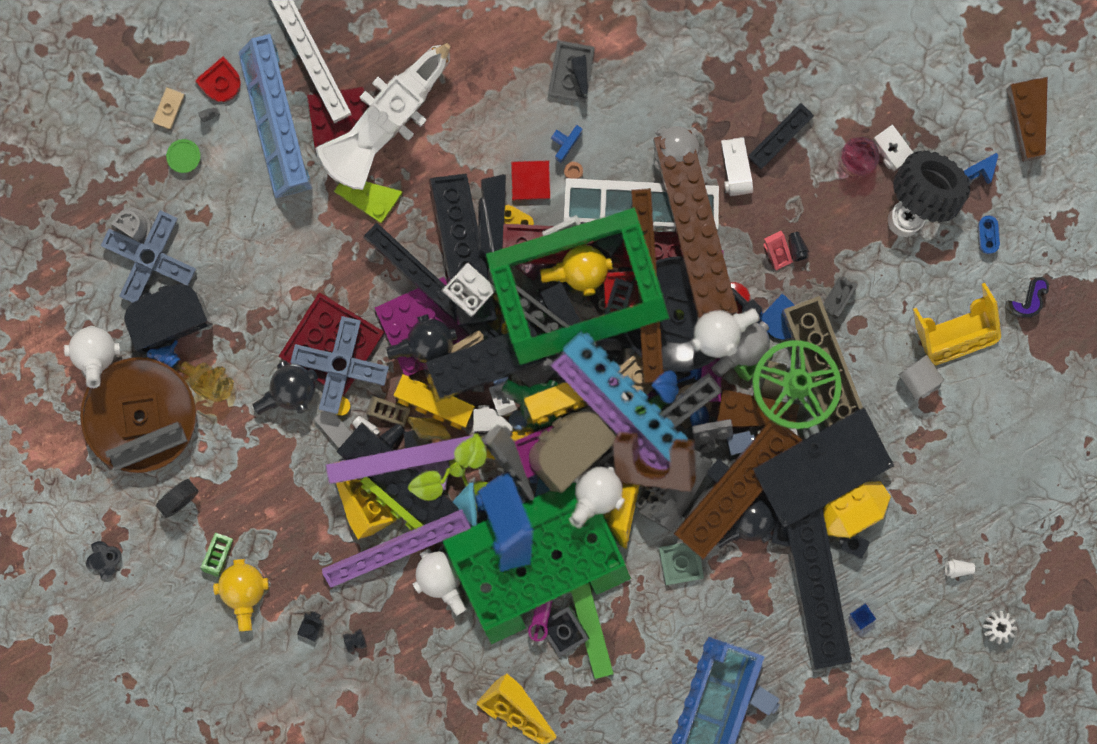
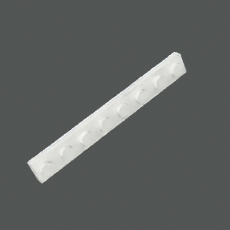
M271 0L333 122L336 123L350 116L351 112L293 0Z

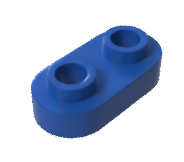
M984 216L978 223L979 245L985 254H993L1000 247L998 221L993 216ZM989 223L990 229H986L984 224ZM986 242H991L992 247L988 248Z

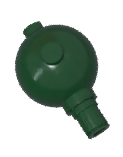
M510 380L504 383L501 391L513 397L515 402L520 404L521 415L526 423H528L526 427L528 430L535 433L538 429L551 427L552 423L560 418L553 414L548 416L549 420L543 424L536 422L533 424L524 399L558 386L557 382L549 380L548 384H535L530 388L525 385H517Z

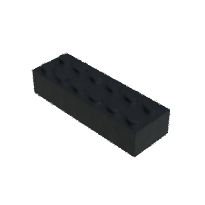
M529 325L531 338L538 336L534 325ZM506 333L425 362L423 369L435 400L439 402L541 365L547 358L544 357L520 365L510 334Z

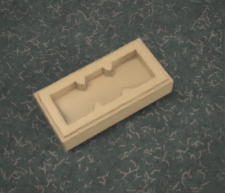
M166 87L152 122L171 130L185 94Z

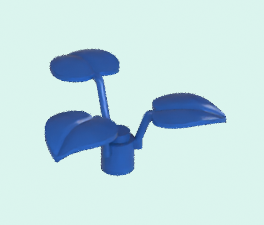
M702 368L692 370L689 376L678 380L673 371L664 372L652 384L656 395L660 394L664 402L672 403L679 392L677 383L692 379L693 377H695L696 381L700 380ZM705 405L690 415L692 426L709 423V412Z

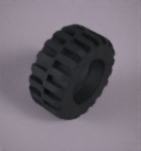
M925 150L910 154L893 179L894 192L897 194L898 201L902 202V206L905 209L908 208L913 215L916 214L923 220L928 219L929 222L938 221V223L952 220L970 196L969 179L967 175H964L963 169L959 168L957 163L950 161L945 155L941 156L937 152L931 153Z

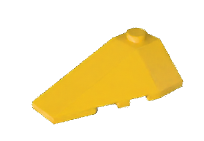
M362 478L336 483L349 525L357 539L372 536L397 520L390 512L392 510L391 507L387 504L382 506L376 500L377 495L373 492L368 494L361 487L363 485L360 482Z
M507 673L497 679L476 703L489 716L497 719V717L508 722L507 726L511 728L513 726L523 731V735L539 744H548L556 738V734L523 687Z

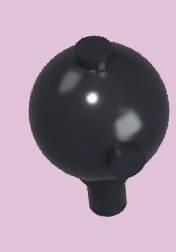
M428 314L417 317L418 322L410 329L406 339H402V342L396 345L386 347L388 358L392 360L399 357H414L417 361L425 364V362L448 355L452 350L453 341L457 340L455 329H449L440 320L429 318Z
M287 361L279 363L277 365L278 370L270 380L269 391L265 392L261 399L252 404L258 415L278 407L285 410H296L298 414L304 413L308 410L307 405L315 395V380L318 379V376L313 369L308 371L300 365H288Z
M757 496L716 545L721 549L734 540L738 541L739 539L752 542L761 540L763 544L773 538L771 532L776 523V514L769 500L767 501L765 498Z

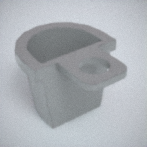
M137 208L122 210L111 223V225L119 229L118 233L144 244L151 230L149 217Z

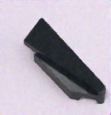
M505 174L481 180L483 198H480L478 201V252L482 257H487L486 254L503 249Z

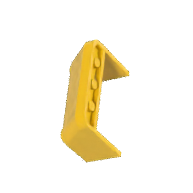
M982 283L983 297L971 303L970 313L935 325L932 318H922L917 307L913 308L916 330L925 354L934 365H939L992 346L1001 339L997 301L986 283Z

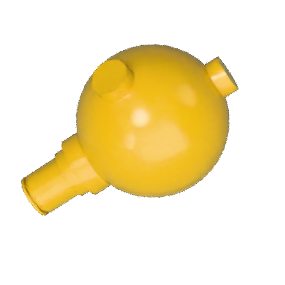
M583 244L570 250L566 254L563 263H558L557 266L542 269L540 273L542 283L551 281L567 282L573 289L583 291L584 296H590L595 294V289L601 286L606 279L608 270L613 268L611 258L606 259L604 254L597 248Z
M245 559L233 560V565L221 574L219 582L214 583L213 588L215 595H220L226 605L234 608V614H236L238 620V630L249 631L252 630L251 617L253 606L260 601L264 590L269 589L268 578H263L255 567L245 564Z

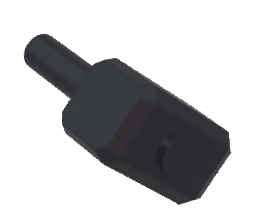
M732 287L736 302L742 306V314L754 309L760 318L762 307L754 299L747 301Z

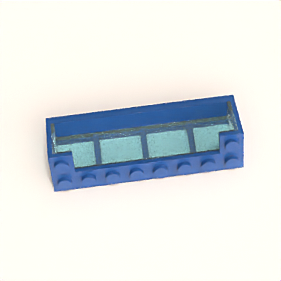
M708 637L703 646L702 657L697 663V671L691 681V689L685 699L682 715L678 719V727L672 737V744H735L765 656Z

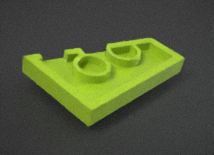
M365 182L363 190L352 189L341 183L334 190L336 194L381 224L403 193V191L370 182Z

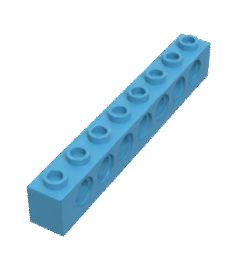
M580 331L564 346L563 351L670 462L669 449L674 440H688V438L681 431L678 433L673 428L675 425L668 417L666 419L662 417L658 406L654 403L651 405L646 400L648 398L641 389L638 391L633 386L635 383L628 375L624 377L620 373L621 368L614 361L611 363L606 358L608 356L601 347L597 348L593 344L594 340L588 333L583 334ZM585 349H589L592 351L593 355L589 358H585L582 356L581 352ZM602 363L606 366V369L603 372H599L595 369V366ZM610 378H617L619 384L616 386L610 385L608 382ZM628 391L632 393L633 397L630 400H625L622 394ZM638 406H644L646 412L639 414L635 409ZM657 420L660 424L658 427L652 428L649 426V422ZM664 434H671L673 439L666 442L662 439V436Z

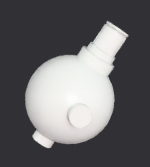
M754 309L743 314L736 313L734 315L724 311L709 312L700 319L698 318L694 329V339L691 341V344L695 351L701 350L711 357L732 356L737 351L741 333L749 325L759 321V316Z
M88 326L74 334L69 345H64L65 357L70 356L72 363L84 372L86 384L90 388H96L100 385V374L112 363L115 355H120L119 343H114L108 332L95 326Z
M594 467L588 469L574 480L577 483L576 497L578 503L576 511L570 518V522L576 527H581L586 519L592 517L594 513L603 514L614 508L620 509L625 502V499L621 498L622 484L614 468Z
M430 548L421 553L422 559L416 568V582L413 583L418 594L423 591L431 597L442 598L444 603L447 602L456 616L467 610L458 588L461 580L449 554L442 551L431 552Z

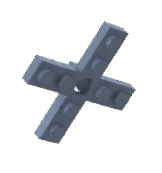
M160 210L144 244L108 229L101 246L135 262L119 297L132 303L139 300L153 271L189 286L196 268L162 253L178 218ZM147 250L153 251L155 254L154 261L149 264L143 263L141 259L142 254Z
M341 317L332 353L295 344L291 364L328 373L319 410L338 414L347 377L385 386L389 366L352 358L361 323L360 320ZM338 358L344 359L347 363L343 371H336L333 368V362Z

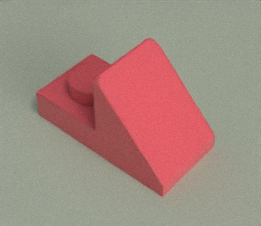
M782 231L764 239V248L775 270L793 263Z

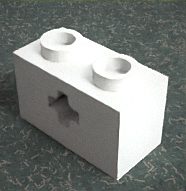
M893 125L872 140L876 145L877 153H881L884 157L885 165L889 169L892 168L893 171L900 168L905 159L913 153ZM893 146H894V147H895V150L889 152V151H888L889 147H893Z

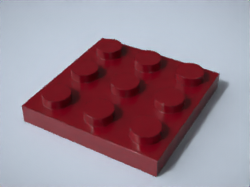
M364 87L339 90L351 115L336 123L333 122L319 93L307 95L314 148L345 135L352 130L367 110L366 103L360 99V96L364 93Z

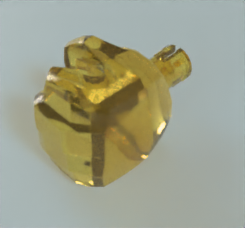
M184 362L181 365L183 368H180V372L191 377L190 387L197 395L213 402H222L231 396L234 381L231 377L221 379L226 372L223 366L212 368L204 362L197 365V367L189 364V362Z

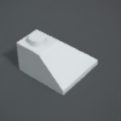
M480 405L478 409H474V433H487L497 424L503 427L506 426L513 432V427L503 417L499 416L494 409H489V405Z

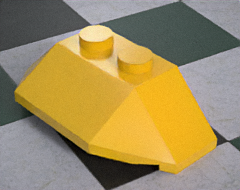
M881 481L865 482L829 502L823 508L828 536L851 538L884 519L891 496Z
M621 482V498L625 499L624 504L620 509L614 508L604 513L603 517L619 545L627 548L640 484Z

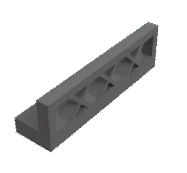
M176 422L108 450L105 453L111 459L113 467L117 471L185 443L188 440L181 423Z

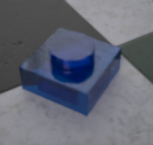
M866 603L849 613L860 630L876 620V617Z

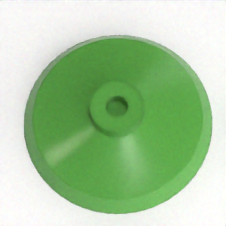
M180 139L169 146L166 159L174 171L187 173L195 169L199 164L200 150L194 142Z

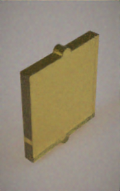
M408 418L412 429L415 430L420 438L450 439L451 437L446 427L439 420L434 418Z

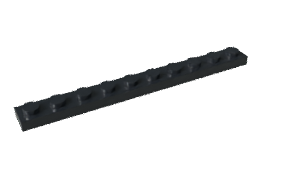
M376 222L363 238L458 324L453 300L442 291L446 285ZM486 322L460 326L469 335L480 331L484 335L482 342L501 336Z

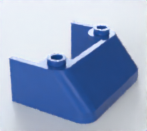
M509 472L504 473L481 488L475 496L477 511L486 510L494 530L496 542H493V548L495 553H498L500 556V571L530 564L533 536L530 522Z

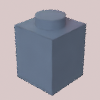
M750 431L734 434L732 437L726 438L730 456L742 453L755 437L750 435Z
M758 685L749 703L770 715L771 713L774 714L779 708L780 704L778 701L780 699Z

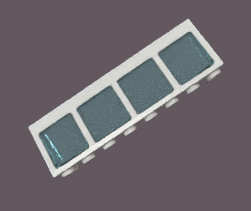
M566 178L564 221L577 215L581 224L631 209V190L651 188L654 231H656V228L664 229V232H675L676 229L664 183ZM705 185L716 229L718 230L719 186Z

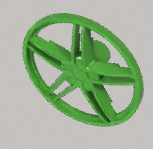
M786 341L769 349L757 363L752 380L753 394L759 408L771 421L790 429H805L821 423L834 411L841 395V377L833 359L819 346L806 341ZM796 346L799 347V369H795ZM792 347L790 372L763 366L767 359L775 352L783 348ZM803 347L821 355L831 369L812 373L805 372ZM761 370L781 376L783 380L780 381L762 374ZM826 374H834L833 377L814 383L811 379ZM760 376L784 387L783 392L771 410L767 408L760 394ZM835 380L833 400L828 409L823 413L811 388ZM787 395L790 398L777 415L773 414L781 400ZM806 396H808L814 408L820 415L819 417L816 416L812 408L804 399ZM796 398H799L814 417V420L795 423L779 417Z

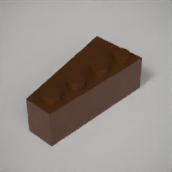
M728 390L722 391L716 422L731 419L732 428L765 426L770 421L759 408L753 395ZM762 397L767 408L771 410L776 400ZM781 401L773 414L777 415L787 402ZM792 403L779 418L796 423L799 405Z

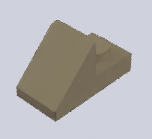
M768 361L767 363L769 368L786 372V364ZM765 372V375L771 376L780 381L783 380V377ZM764 378L761 397L777 400L782 393L783 386Z

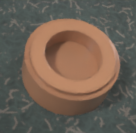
M570 162L565 166L564 175L566 178L581 179L583 168L577 162Z

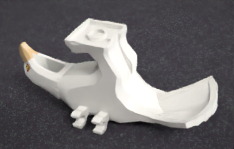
M448 43L442 46H432L412 66L406 69L405 72L395 76L388 84L384 83L379 77L373 81L372 84L381 92L375 99L366 91L360 96V99L370 107L352 130L315 148L318 159L331 178L352 189L363 190L375 154L397 132L409 141L414 134L404 124L410 118L420 127L425 123L426 119L417 110L424 103L428 92L450 62L449 50L451 46Z

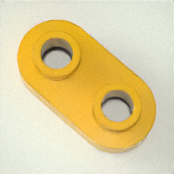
M505 205L504 214L506 211H510L512 215L509 218L504 215V224H521L525 220L528 222V225H534V220L531 216L511 205Z

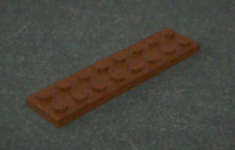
M770 420L673 534L699 557L704 559L763 490L753 468L798 444L802 439L790 428L780 426Z

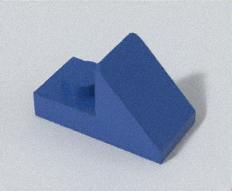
M995 153L965 169L964 175H967L971 181L980 176L979 172H981L986 183L989 184L993 178L998 154Z

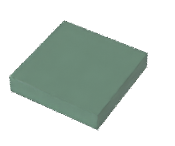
M685 543L659 547L666 585L704 578L700 557Z

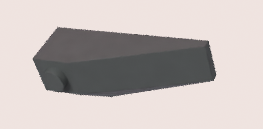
M497 424L481 439L504 471L510 473L513 482L523 495L532 501L534 496L515 442L511 438L513 434L506 426L503 427Z

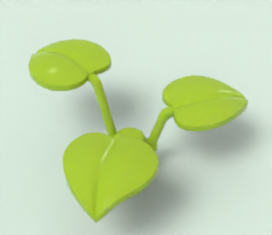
M474 434L456 447L454 451L455 459L449 460V468H446V473L442 480L438 472L427 471L410 482L408 485L409 491L423 500H434L442 494L443 487L441 484L445 483L449 473L455 477L461 476L467 486L469 483L464 473L465 468L468 465L472 468H479L486 460V448L480 436ZM474 482L475 496L481 488L488 484L487 482Z

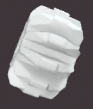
M999 611L998 616L995 612H992V619L989 617L985 618L989 622V625H983V628H989L984 633L985 636L991 635L989 640L993 642L996 639L997 644H1001L1002 639L1005 643H1008L1009 639L1007 636L1011 638L1015 636L1011 633V630H1017V627H1011V624L1016 622L1015 619L1009 620L1010 614L1007 613L1004 616L1003 611ZM998 623L1004 626V628H1001L1002 632L996 630Z

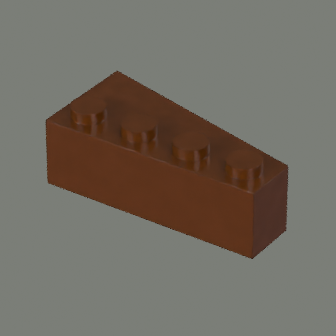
M1048 77L1010 84L1006 88L1022 162L1041 159L1046 155Z

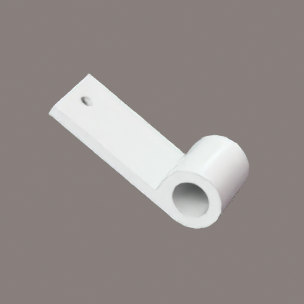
M744 138L721 141L727 171V181L724 182L725 193H729L730 196L753 193Z

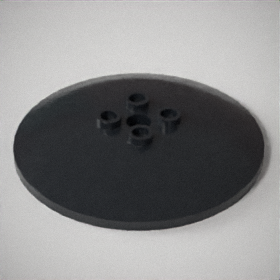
M668 257L657 260V280L669 319L660 321L663 370L687 372L702 368L718 357L708 356L701 350L695 351L691 344V341L694 339V329L698 322V314L683 257ZM636 276L631 281L632 283L636 281ZM681 310L684 313V318L682 320L674 319V311ZM640 328L624 332L632 349L642 358Z

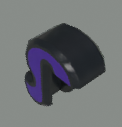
M1037 277L1030 281L1025 304L1008 300L1006 301L1008 312L1020 319H1029L1039 314L1043 308L1041 295L1049 292L1048 281L1043 277Z

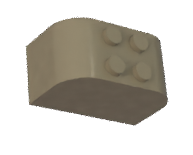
M570 413L563 418H558L552 423L553 427L549 431L546 430L538 436L539 440L531 448L529 454L530 466L551 491H564L613 444L616 436L593 413Z

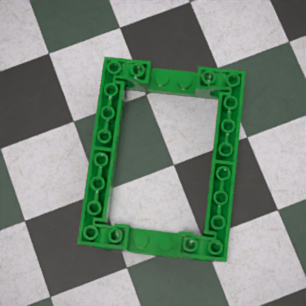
M635 208L486 254L520 365L563 352L564 346L580 331L583 334L588 333L595 342L669 319ZM622 232L644 303L531 338L530 328L525 318L510 267Z

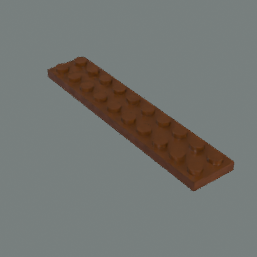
M662 136L654 137L653 142L698 318L700 319L703 315L712 311H724L731 315L736 314L738 310L696 148L694 153H687L683 156V161L677 162L673 156L666 157L661 148L666 149V138L661 140Z

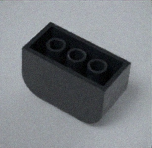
M183 284L170 287L165 285L158 288V292L154 294L149 292L141 295V299L133 302L127 308L124 316L125 325L135 350L141 354L213 325L202 297L192 288Z

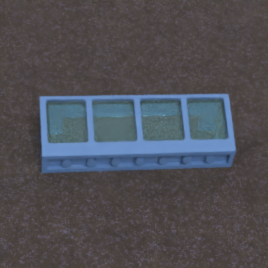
M271 34L252 38L238 53L275 198L310 190L312 185L308 170H305L278 64L280 59L276 44Z

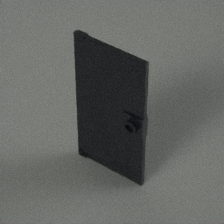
M862 407L753 468V471L781 526L785 528L894 467V463L885 449L865 407Z

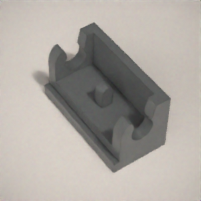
M839 276L823 303L826 313L837 319L858 284L848 281L844 276Z

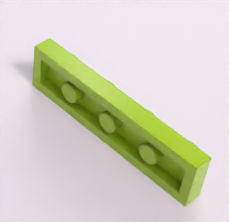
M368 477L362 478L360 482L363 485L361 487L368 494L373 492L377 495L376 500L382 506L387 504L391 507L392 510L390 512L396 518L402 517L407 521L405 525L410 530L424 526Z

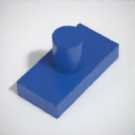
M578 125L574 127L569 136L556 130L551 137L553 141L562 146L555 155V159L560 163L563 162L583 132V129Z

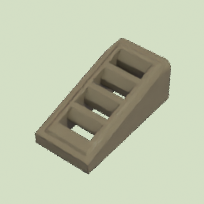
M372 396L366 414L395 424L398 423L405 427L410 408ZM377 402H380L377 413H374ZM386 404V405H388V406H387L385 415L383 416V415H381V414H382L384 405ZM392 407H395L392 418H389ZM401 409V410H403V411H402L400 420L398 421V420H396V419H397L399 410Z

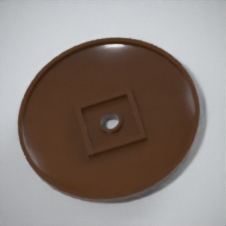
M136 357L123 359L109 365L102 371L98 387L87 388L80 410L81 428L84 438L94 454L104 463L113 467L111 459L106 456V451L176 422L181 423L188 440L187 442L119 469L131 473L151 472L170 464L186 449L195 430L196 404L192 391L184 378L167 364L150 358ZM139 410L145 413V418L142 421L135 419V413Z

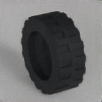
M185 479L169 490L156 503V507L165 518H169L193 500L199 490L189 479Z

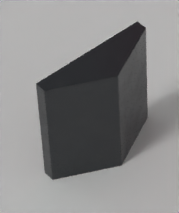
M570 605L548 619V633L546 637L559 657L590 639ZM540 625L541 629L545 633L544 627Z

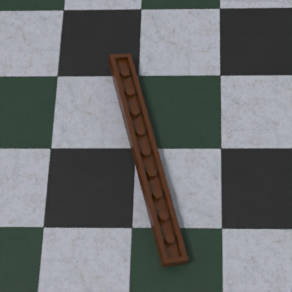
M651 188L631 190L632 208H635L657 277ZM638 286L639 304H642L644 302ZM660 321L640 327L644 383H654L663 374Z

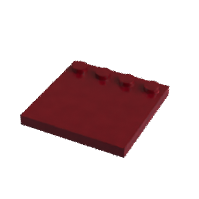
M319 292L278 357L291 364L295 344L332 353L341 317L343 316L361 321L352 358L367 361L383 336L384 331ZM338 358L333 362V368L336 371H343L347 366L346 361L342 358ZM313 369L318 376L316 381L325 385L328 373ZM347 377L343 397L355 379Z

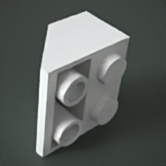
M467 263L442 291L472 317L492 296L496 288Z

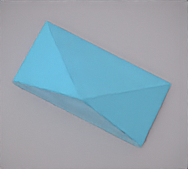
M469 483L453 500V503L459 510H463L472 526L477 525V510L474 483Z

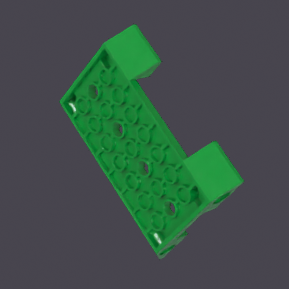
M574 481L562 492L549 490L534 497L532 501L528 500L522 503L533 535L530 564L523 565L527 569L526 574L523 576L516 574L518 567L500 571V556L498 553H495L493 548L496 536L489 519L443 540L454 568L491 645L526 629L521 614L589 582H591L596 595L631 579L602 514L594 513L592 517L586 519L581 527H576L570 522V518L576 511L578 503L576 497L577 483ZM595 533L597 540L594 543L587 542L586 537L588 534ZM556 549L562 552L561 558L557 560L551 557L552 551ZM483 583H489L491 590L484 593L480 590V586Z

